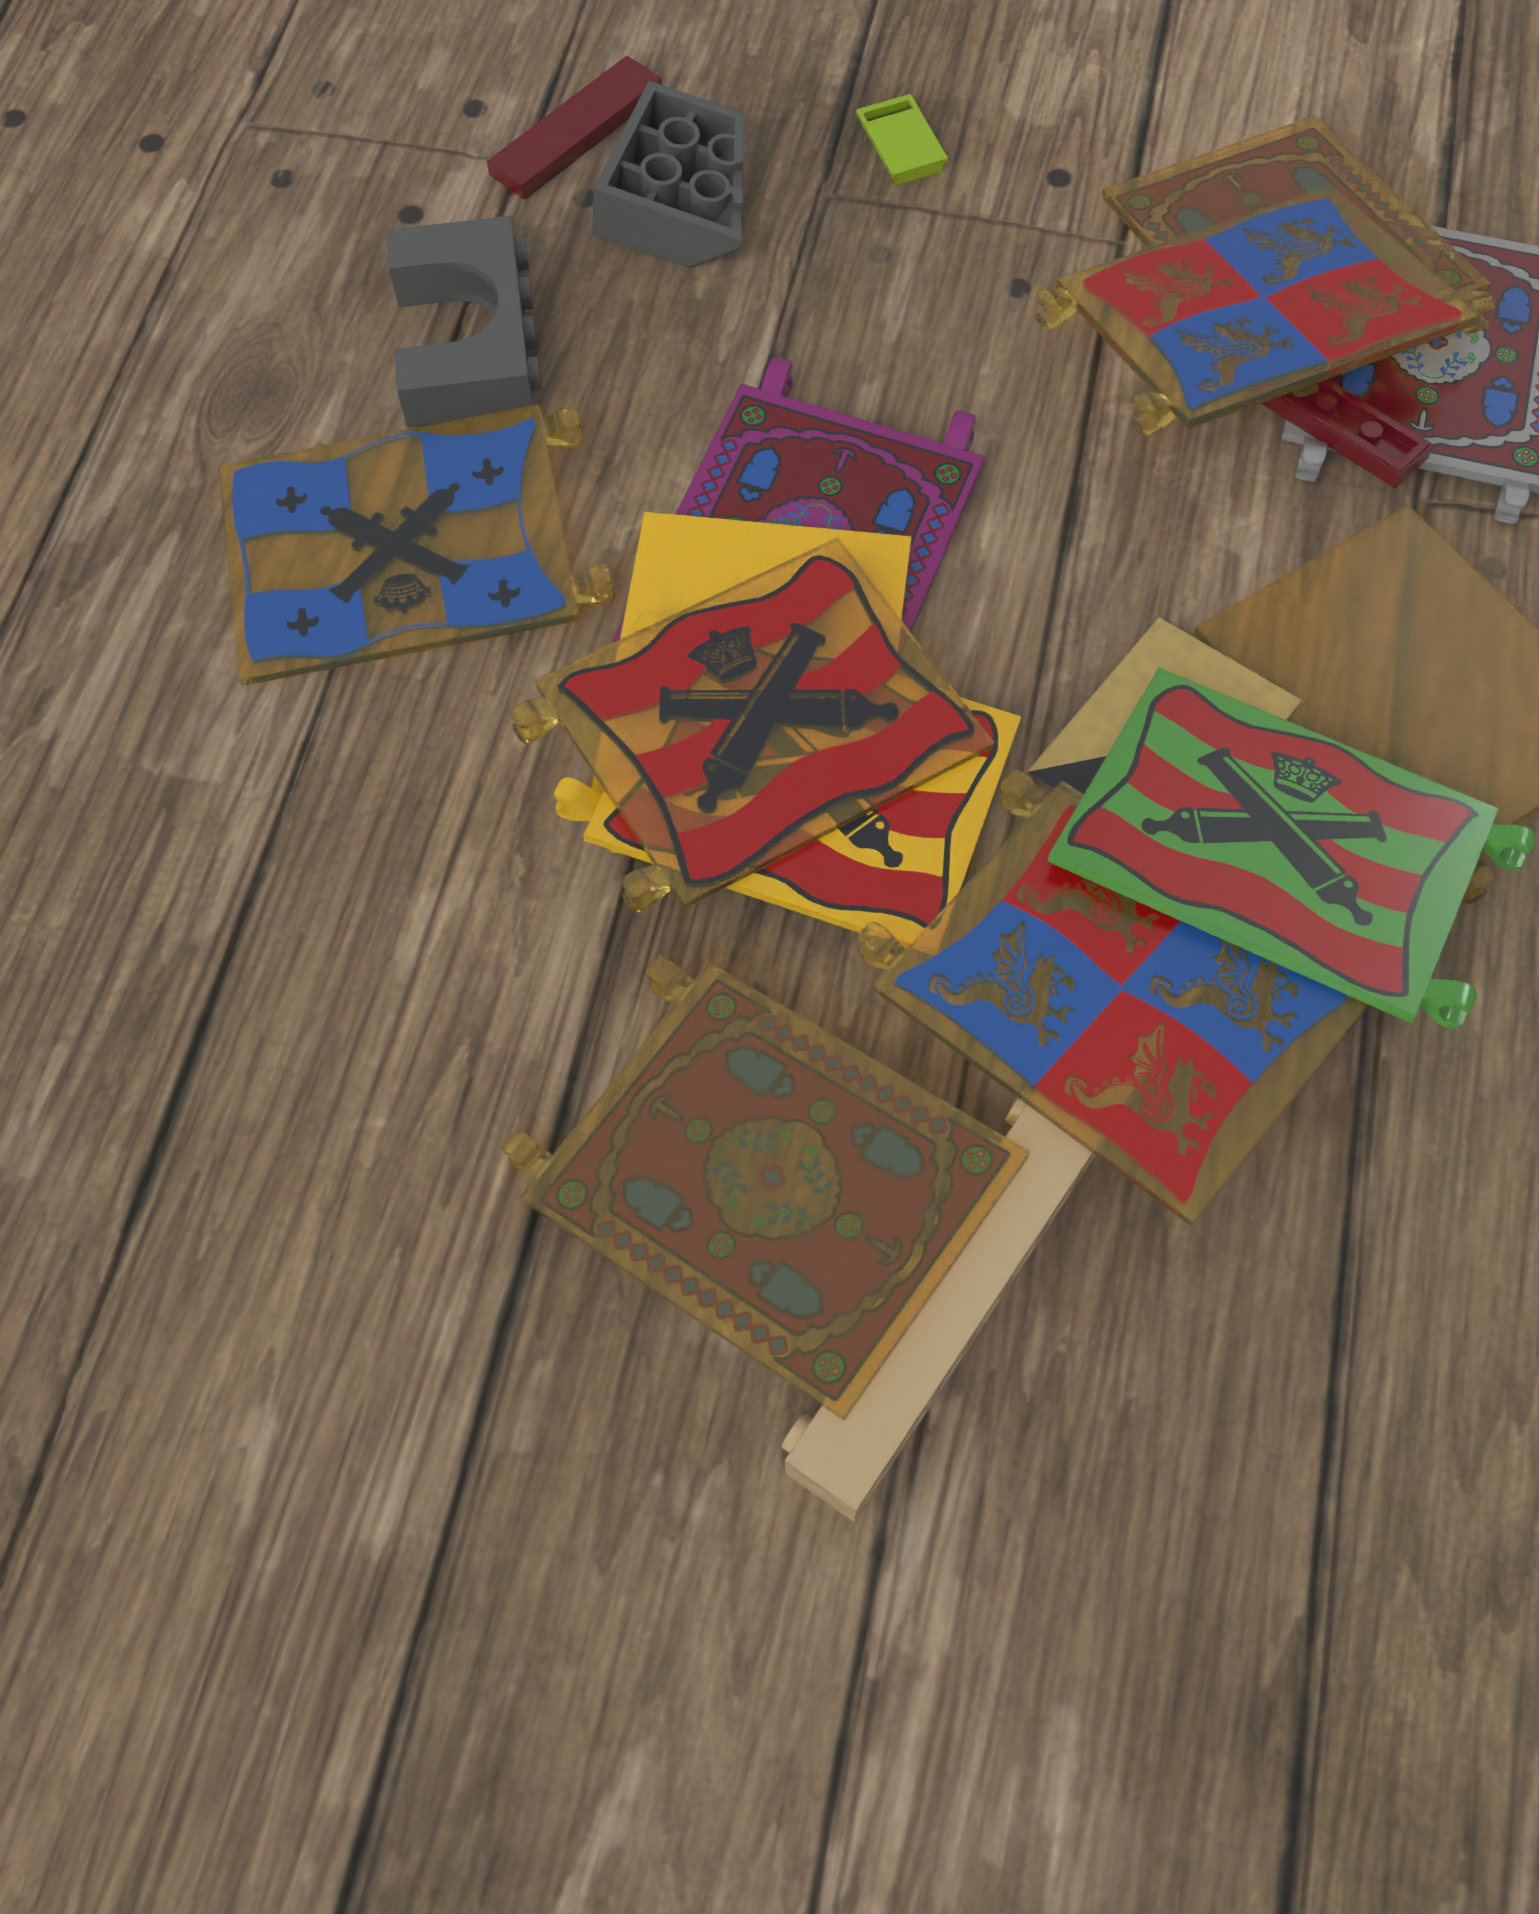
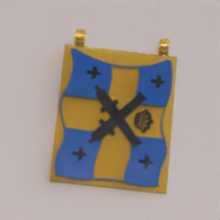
M538 404L219 465L238 676L241 685H251L580 621L577 603L590 605L611 603L615 599V591L611 572L607 565H592L573 577L571 575L547 446L571 449L577 448L584 443L585 438L578 410L573 407L563 408L543 420L540 405Z

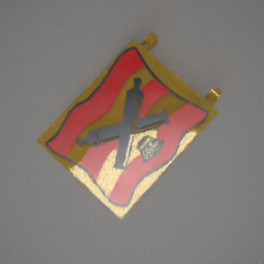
M838 537L536 679V688L543 698L522 701L511 710L512 718L515 721L513 731L518 739L525 744L540 739L560 722L655 865L637 869L627 874L623 879V887L625 889L623 900L629 909L636 913L651 907L669 891L673 892L683 909H686L989 751L994 745V741Z

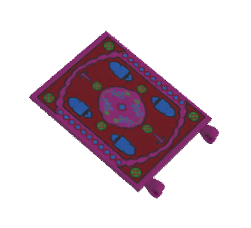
M772 357L768 364L761 389L740 384L676 515L911 536L898 655L901 657L984 465L985 456L968 451L974 440L972 428L975 424L976 416L963 411H955L944 444L788 398L787 396L793 386V377L789 375L792 369V361L780 357ZM624 618L612 640L613 647L616 648L619 647Z

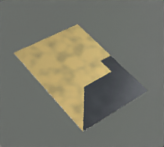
M1159 617L1027 773L1076 804H1079L1158 668L1179 675L1284 720H1287L1302 700Z

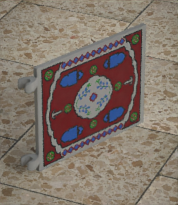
M1371 214L1421 263V268L1415 271V279L1409 282L1411 285L1418 288L1420 286L1419 280L1433 273L1434 269L1430 265L1437 262L1438 255H1441L1474 288L1441 300L1448 305L1458 308L1464 314L1454 317L1462 323L1461 325L1440 329L1376 349L1370 353L1361 368L1344 363L1318 373L1434 444L1429 458L1419 469L1500 485L1501 490L1494 519L1500 522L1516 524L1519 519L1520 509L1524 508L1528 502L1529 493H1539V246L1398 219L1399 224L1408 226L1406 233L1418 235L1416 242L1427 244L1426 251L1437 254L1435 261H1424L1420 258L1422 252L1411 250L1412 243L1401 240L1403 234L1393 232L1392 224L1382 222L1383 216ZM1332 234L1326 235V239L1327 237L1331 239ZM1329 248V249H1323L1322 252H1324V251L1329 252L1331 249H1330V248ZM1397 295L1392 296L1393 300L1388 302L1390 306L1398 302ZM1386 303L1381 305V309L1386 308ZM1285 419L1281 440L1303 444L1295 477L1305 481L1316 482L1320 467L1325 460L1326 451L1335 450L1327 446V443L1319 441Z

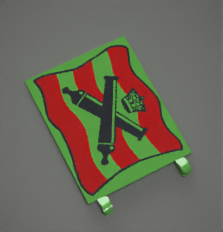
M1158 668L1052 848L1047 861L1404 1021L1412 1023L1419 1007H1421L1439 1025L1449 1029H1458L1463 1024L1467 1012L1471 1011L1477 999L1476 990L1474 987L1461 981L1431 979L1480 854L1483 850L1499 867L1507 871H1518L1524 864L1525 853L1529 854L1533 850L1536 835L1531 829L1521 825L1493 824L1499 808L1162 668Z

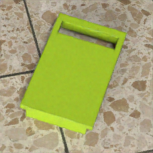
M911 94L856 109L858 119L896 185L943 172V164L948 163V157Z

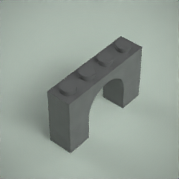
M511 216L386 230L389 272L399 307L449 301H467L482 305L494 313L492 319L484 328L468 338L449 343L394 349L397 392L407 428L535 413L533 390L542 389V380L538 356H529L528 349L538 348L533 315L524 316L525 309H533L529 276H520V271L529 270L525 237L515 238Z

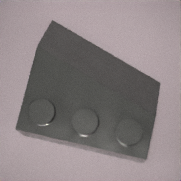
M648 81L593 189V235L688 268L741 248L745 113Z

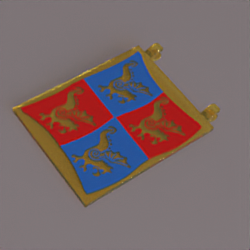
M1331 185L1057 279V287L1048 286L1037 292L1036 301L1042 307L1048 309L1044 312H1038L1035 319L1043 328L1048 330L1059 327L1076 311L1087 320L1153 391L1143 392L1137 395L1133 401L1134 408L1144 416L1134 418L1132 420V427L1140 435L1149 437L1161 431L1175 417L1188 429L1473 327L1480 324L1482 314Z
M1013 770L1001 782L1000 787L1004 792L1000 795L999 802L1011 814L1027 819L911 945L905 949L878 922H870L858 934V941L861 943L858 948L860 957L870 965L886 971L874 983L873 991L1191 1226L1369 1005L1048 862L1047 860L1052 848L1084 795L1064 781H1061L1046 796L1029 776L1019 770Z

